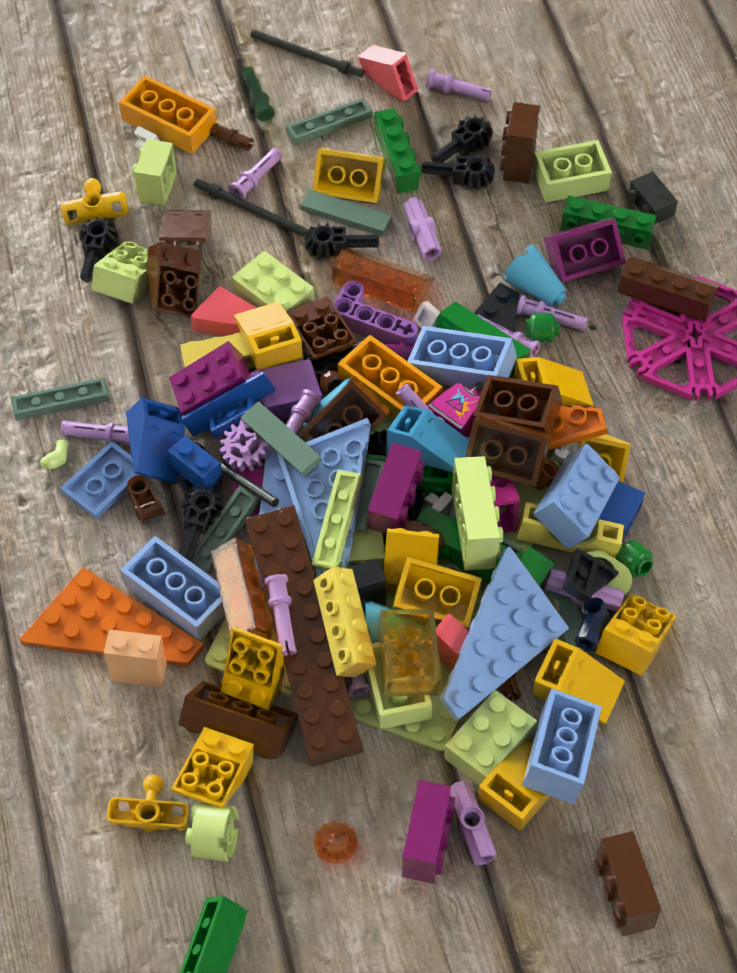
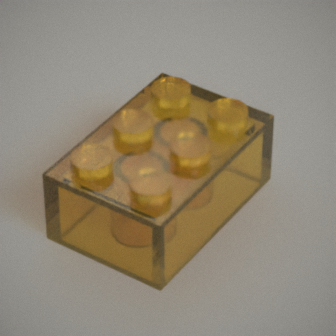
M434 609L380 610L377 626L384 697L438 695L442 678Z

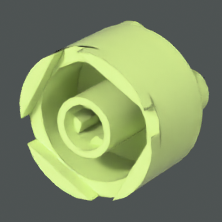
M203 802L194 803L192 808V828L187 829L185 836L186 845H191V856L199 859L228 862L227 857H232L237 842L238 829H234L233 820H238L237 808L229 805L218 808Z

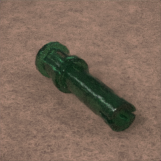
M246 66L242 69L241 74L251 94V105L256 109V117L259 121H269L275 115V110L269 103L270 98L268 94L263 92L254 68Z

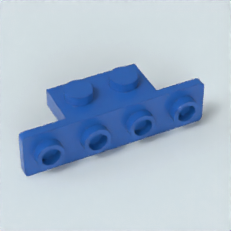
M261 372L182 416L181 421L192 436H196L210 428L211 433L217 439L225 435V431L231 432L232 424L238 427L242 420L240 417L255 405V402L275 392V386L265 372Z

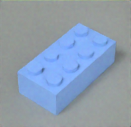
M423 326L407 362L440 385L454 386L456 383H461L466 388L471 389L477 382H481L484 385L488 375L509 378L517 354L512 338Z
M586 443L566 456L533 515L567 549H570L589 537L620 477Z
M156 536L120 570L123 583L127 588L199 641L233 607L231 591Z
M551 688L541 710L522 786L574 805L585 782L601 706Z

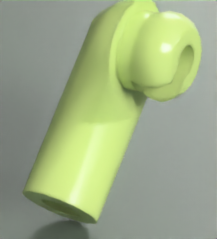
M58 440L55 451L41 459L40 463L43 469H55L65 464L68 452V442L66 440Z

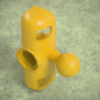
M93 178L88 179L84 183V191L87 194L83 198L64 201L61 204V212L66 225L86 223L88 219L95 220L96 216L101 220L104 217L109 219L125 216L129 213L128 200L124 192L119 191L117 193L101 195V184ZM120 202L122 211L114 212L112 203ZM76 210L78 218L70 220L67 211Z
M153 774L147 776L143 781V789L146 792L145 799L122 797L110 799L107 819L112 826L122 824L127 828H139L148 833L156 830L169 831L171 828L183 832L189 825V807L182 802L156 800L157 795L164 788V782L160 776ZM119 802H127L129 804V811L119 810ZM172 807H182L183 815H172ZM147 813L155 814L151 819H143V816Z

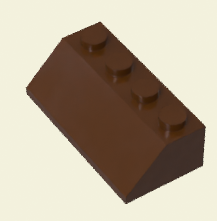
M631 257L628 258L620 275L617 293L706 322L721 285L649 261Z
M202 681L185 696L178 725L194 734L201 733L204 727L254 744V752L259 753L265 759H278L285 751L299 717L298 713L272 705L269 710L224 694L221 692V687Z

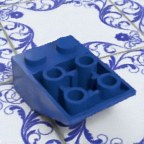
M142 397L126 412L135 474L173 484L177 483L178 472L170 467L168 450L183 438L185 433V425L181 421L183 414L178 407Z

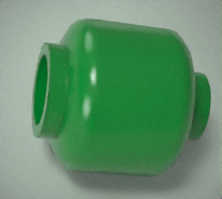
M533 313L530 319H526V337H529L532 341L552 343L555 335H559L560 323L555 321L554 315L551 313Z
M636 540L628 541L621 545L616 560L629 569L633 578L647 575L653 567L652 552Z

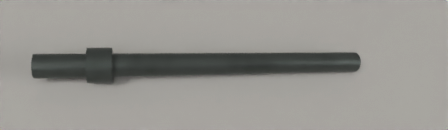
M255 29L251 31L250 36L252 38L336 68L340 73L346 75L349 73L363 78L365 70L352 66L348 61L333 59Z
M198 178L194 182V187L207 192L209 196L215 199L221 198L303 237L306 232H309V229L222 190V187L215 183L209 184Z
M194 442V443H196L198 446H200L203 450H205V447H204V446H202V445L199 444L198 442ZM214 457L221 463L222 474L273 508L279 504L278 498Z

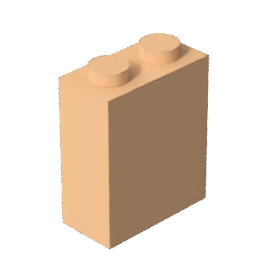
M109 630L104 657L111 681L162 688L167 668L162 637Z

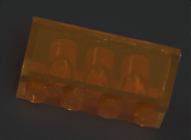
M351 248L341 250L332 266V281L334 285L343 287L349 281H358L363 285L364 295L417 313L434 281V276Z
M233 538L211 551L230 635L232 628L235 627L270 640L272 636L270 617L266 612L265 596L260 587V576L253 558L254 551L248 543Z

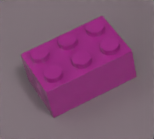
M604 219L543 237L550 267L561 282L626 264L616 219Z
M227 341L170 376L169 379L180 412L186 415L250 379L251 375L243 354Z
M392 442L368 508L369 529L387 534V528H405V522L409 519V516H407L409 507L413 508L416 500V487L421 485L425 473L423 471L425 461H421V451Z
M419 780L402 857L403 878L434 884L436 874H442L445 849H447L450 824H452L455 797L451 796V786Z

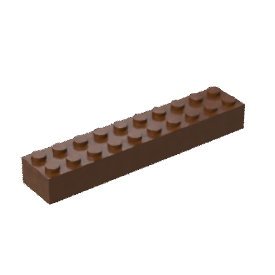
M295 505L245 518L267 602L270 599L269 587L265 585V578L277 574L288 576V582L286 583L288 596H291L292 599L289 612L297 653L290 655L289 647L286 645L288 656H283L312 767L363 753L362 742L343 676L336 675L313 581L315 576ZM269 606V610L271 613L272 621L278 639L274 610Z

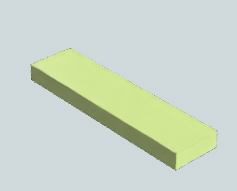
M337 470L311 564L314 568L329 570L333 566H340L363 481V476L360 473Z

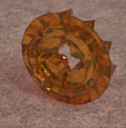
M335 820L327 824L323 823L321 828L316 831L314 837V848L318 856L329 863H341L351 858L357 849V836L354 828L348 826L346 822L342 823ZM330 834L336 838L342 837L340 839L341 848L335 843L329 844L331 842Z

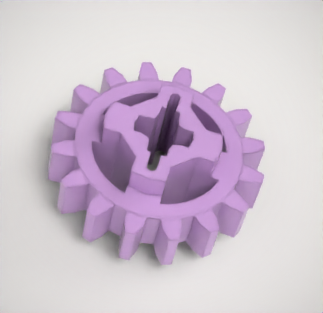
M242 420L238 427L232 424V431L224 432L227 438L220 440L223 447L219 450L223 455L224 461L234 470L238 467L241 472H244L246 467L253 471L255 464L261 467V460L269 459L266 451H271V447Z

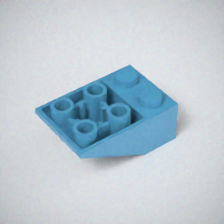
M405 404L387 430L386 455H388L393 442L421 451V461H425L424 466L453 472L455 458H464L466 456L469 439L429 410Z

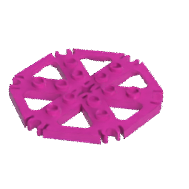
M699 275L697 276L698 278H701V279H704V280H707V281H710V282L719 284V283H717V282H714V281L709 280V279H707V278H704V277H702V276H699ZM719 284L721 286L717 297L728 301L730 304L708 315L706 322L680 313L678 317L648 305L649 303L632 298L628 303V309L633 311L625 309L621 319L627 363L630 362L629 367H641L637 369L636 373L637 377H641V380L692 401V393H694L695 401H699L701 393L706 394L708 401H711L713 393L715 400L737 389V377L723 385L716 384L711 363V357L737 367V341L724 336L737 329V290ZM642 328L665 339L642 351H637L634 344L633 330ZM693 329L694 334L698 337L697 343H695V339L691 336ZM685 356L689 382L687 385L680 386L658 376V370Z

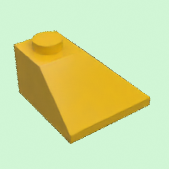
M607 434L581 441L580 447L587 443L620 477L619 482L623 483L631 444Z

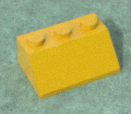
M320 148L317 151L312 190L338 198L378 203L384 181L387 158Z
M406 557L391 609L439 625L449 613L468 629L482 578Z

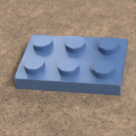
M111 441L69 479L60 490L61 494L97 520L128 491V480L139 474L134 473L132 456Z

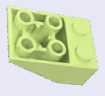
M134 242L122 243L94 265L91 290L133 304L143 296L149 286L146 271L148 248L137 246Z

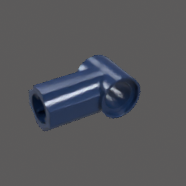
M597 597L587 600L582 606L584 617L576 635L575 643L577 647L585 651H594L598 647L603 631L612 619L604 601Z

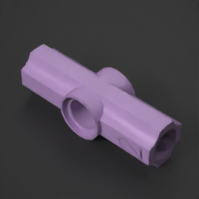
M417 197L410 198L403 204V209L409 222L411 238L417 242L423 259L428 261L436 260L441 255L442 249L436 237L433 218L428 217L421 199H417Z
M551 568L547 574L544 589L571 597L572 603L582 607L585 602L562 590L567 573ZM604 586L589 599L601 598L607 609L617 612L620 609L624 592Z
M456 782L451 786V796L455 797L454 811L459 822V831L465 839L473 864L481 866L490 863L496 859L497 855L484 822V813L479 809L470 782ZM473 819L478 822V825L468 826L465 821Z

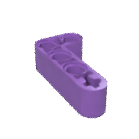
M358 281L347 282L333 304L353 333L364 337L371 335L383 344H398L399 341L405 344H415L418 339V327L414 322L365 305L364 288Z

